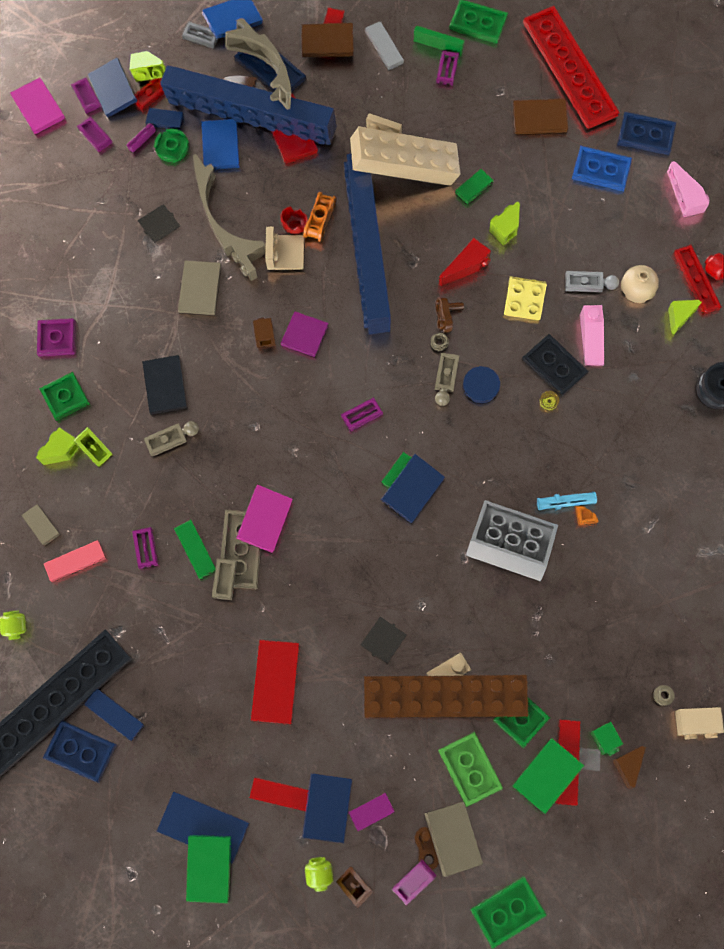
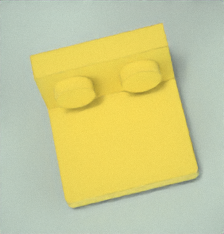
M510 276L504 315L540 320L547 283Z

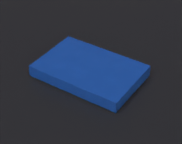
M229 0L202 10V14L216 39L225 37L226 31L236 30L237 19L243 18L251 27L263 24V19L252 0Z
M234 119L201 121L204 166L212 164L214 170L240 168L237 122Z
M580 146L572 179L624 191L632 158Z

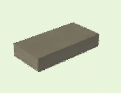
M38 504L21 515L43 546H46L60 535Z
M217 558L212 598L232 600L237 560Z

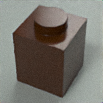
M260 317L257 320H253L257 347L276 345L272 319Z

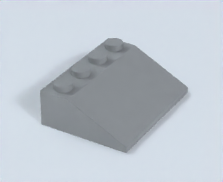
M485 500L466 556L541 581L549 561L558 525Z

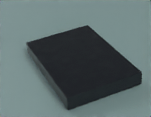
M550 334L545 336L522 357V360L561 397L589 372Z
M175 355L142 361L150 415L187 409L180 356Z

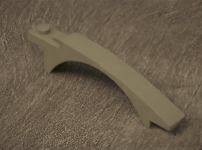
M243 18L237 19V29L226 31L225 48L253 55L268 63L277 73V77L271 82V87L277 89L270 95V99L272 101L279 100L286 109H290L291 85L286 66L277 49L265 34L258 35Z
M197 154L193 155L194 170L200 197L213 233L226 256L231 255L236 263L239 262L243 275L245 277L248 275L252 281L257 278V273L251 262L266 254V246L263 241L246 240L234 236L224 230L214 220L208 207L210 188L216 178L213 172L214 167L212 164L205 167Z

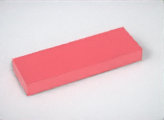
M97 540L44 563V567L49 580L54 582L106 559L100 542Z

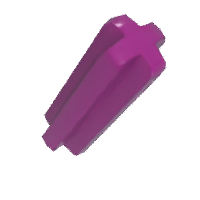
M151 123L147 124L127 143V148L131 152H135L156 132L155 127Z

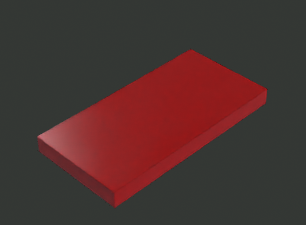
M279 130L271 131L285 164L318 153V149L312 139L303 140L294 134L288 136Z
M259 640L251 721L292 724L299 643Z

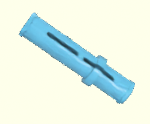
M595 491L563 496L555 494L554 497L537 498L538 510L552 508L560 510L561 507L597 503Z

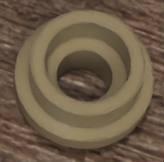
M443 333L434 334L430 340L431 347L436 351L445 350L449 345L448 337ZM442 341L443 344L438 345L436 342Z
M661 685L654 690L653 697L659 705L667 706L673 702L674 692L669 686ZM662 692H666V693H667V695H668L667 699H663V698H662V696H661V693H662Z

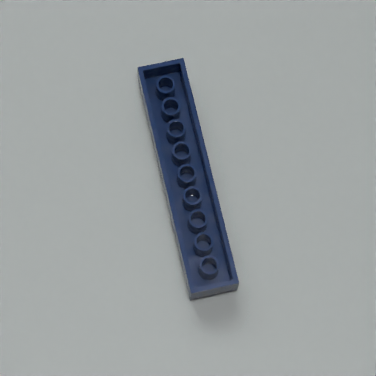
M167 65L160 82L168 102L172 105L185 106L190 110H200L205 114L212 113L221 118L227 117L239 123L246 122L254 127L261 126L270 131L279 130L288 136L294 134L303 140L312 139L319 144L331 145L337 128L334 108L291 97L290 109H286L279 100L272 101L270 99V95L273 92Z
M347 154V161L344 162V175L349 201L348 206L353 232V245L355 247L364 328H368L369 334L390 332L391 315L371 173L353 170L352 154Z

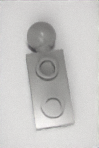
M566 271L565 291L602 292L603 286L609 290H614L619 286L618 277L610 275L604 279L603 272Z

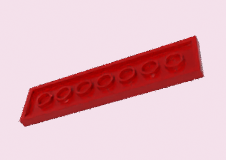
M552 6L524 18L523 24L587 130L618 117L619 110L556 8Z

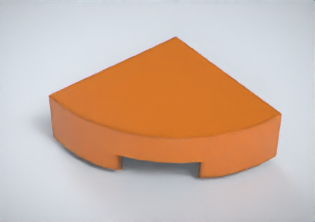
M575 506L578 526L599 522L596 514L584 506Z

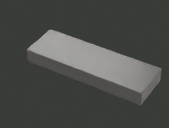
M381 21L365 28L366 34L388 70L404 64L402 56Z

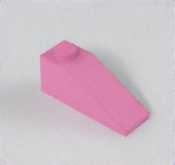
M675 161L671 162L667 172L683 217L704 213L709 205V197L705 194L703 187Z
M602 305L583 306L580 313L585 366L604 365V319Z

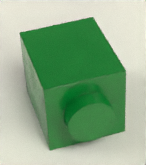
M612 722L590 732L602 755L608 753L611 756L620 751L619 746L623 745V742Z

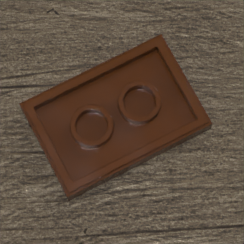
M353 23L302 24V57L354 56Z
M566 99L513 100L515 134L568 132Z

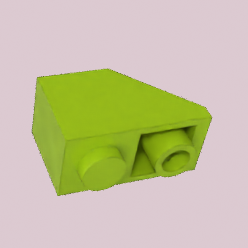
M148 51L131 54L130 71L136 82L163 77L166 67L161 59Z
M518 201L513 205H508L501 215L494 216L490 221L489 232L503 246L517 235L520 203Z
M58 428L57 431L50 435L47 444L39 449L36 456L37 460L43 465L71 460L79 449L78 445L74 442L75 437Z

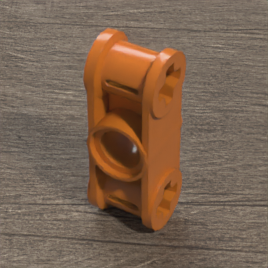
M318 192L311 215L304 228V237L316 238L320 242L323 240L329 219L336 206L337 196L331 197Z

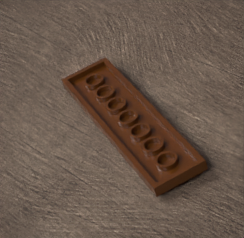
M527 675L364 676L365 718L528 717Z

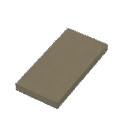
M225 510L221 559L237 560L234 588L258 589L261 548L236 539L246 511Z

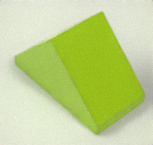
M700 300L672 301L668 308L672 334L675 335L697 311L702 303Z
M88 427L74 439L78 447L98 467L112 455Z

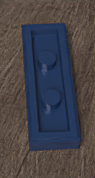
M99 689L84 704L130 741H133L144 727L142 722Z

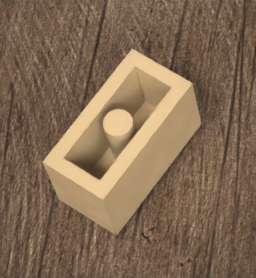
M721 707L679 709L675 711L678 736H684V739H697V735H705V738H718L717 734L724 733Z

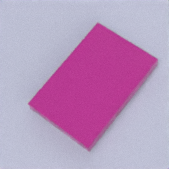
M40 77L10 93L34 134L65 119L64 114Z
M257 485L236 539L272 553L293 499Z

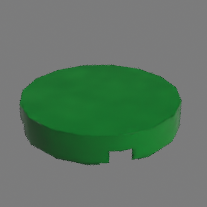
M167 129L166 132L158 134L154 147L157 156L161 160L177 162L186 157L190 144L182 131Z

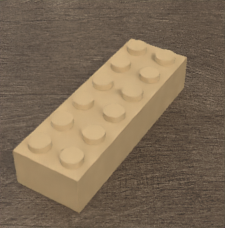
M358 126L350 138L352 165L355 171L450 186L460 176L457 143Z

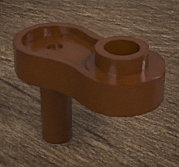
M437 298L435 304L438 316L437 327L442 333H450L452 331L453 320L450 310H463V302L449 303L447 298Z
M423 827L415 834V843L419 850V862L421 860L425 862V858L430 856L433 862L428 866L431 870H435L439 865L438 857L429 828Z

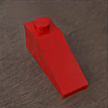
M473 238L439 276V285H446L476 273L482 267L485 268L491 260V250Z

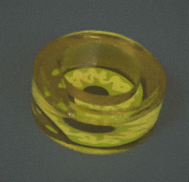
M546 391L541 395L540 406L543 409L551 411L558 406L559 397L555 392Z

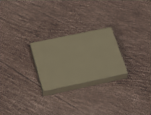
M184 261L178 306L179 313L215 315L221 263Z
M464 802L425 813L443 877L483 864Z

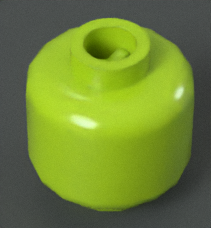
M19 610L4 612L3 616L0 617V634L4 637L8 636V640L20 639V634H24L27 631L25 615L19 613Z
M324 857L310 859L309 863L305 866V877L308 887L320 892L327 890V886L332 884V865Z

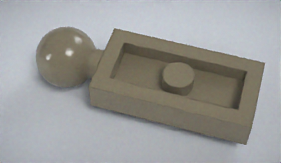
M441 353L435 384V390H440L435 396V401L440 406H445L450 401V396L447 392H453L459 355Z
M189 421L181 429L178 423L145 437L144 441L150 455L153 457L187 442L185 435L195 436L199 431V426L196 422Z

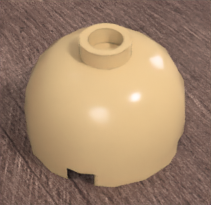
M633 266L626 271L621 280V291L623 290L628 300L634 303H644L646 300L654 297L659 285L658 276L648 266Z

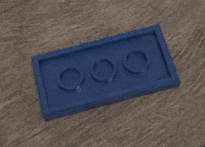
M238 52L234 55V60L270 91L274 92L277 89L271 87V82L277 77V73L268 63L243 52ZM279 53L286 66L292 92L306 80V75Z
M173 792L156 832L187 845L188 836L231 837L230 863L233 864L249 822Z

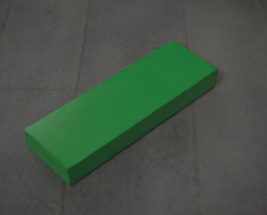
M416 26L414 29L415 42L444 51L456 52L462 56L465 40L420 26Z
M192 520L175 527L174 530L198 578L201 580L214 573L216 567Z

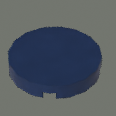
M479 366L472 368L467 372L463 380L465 395L476 403L490 402L499 393V376L488 367Z

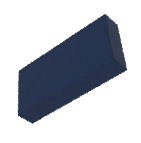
M149 108L145 123L146 125L151 123L157 128L181 130L184 114L178 111Z

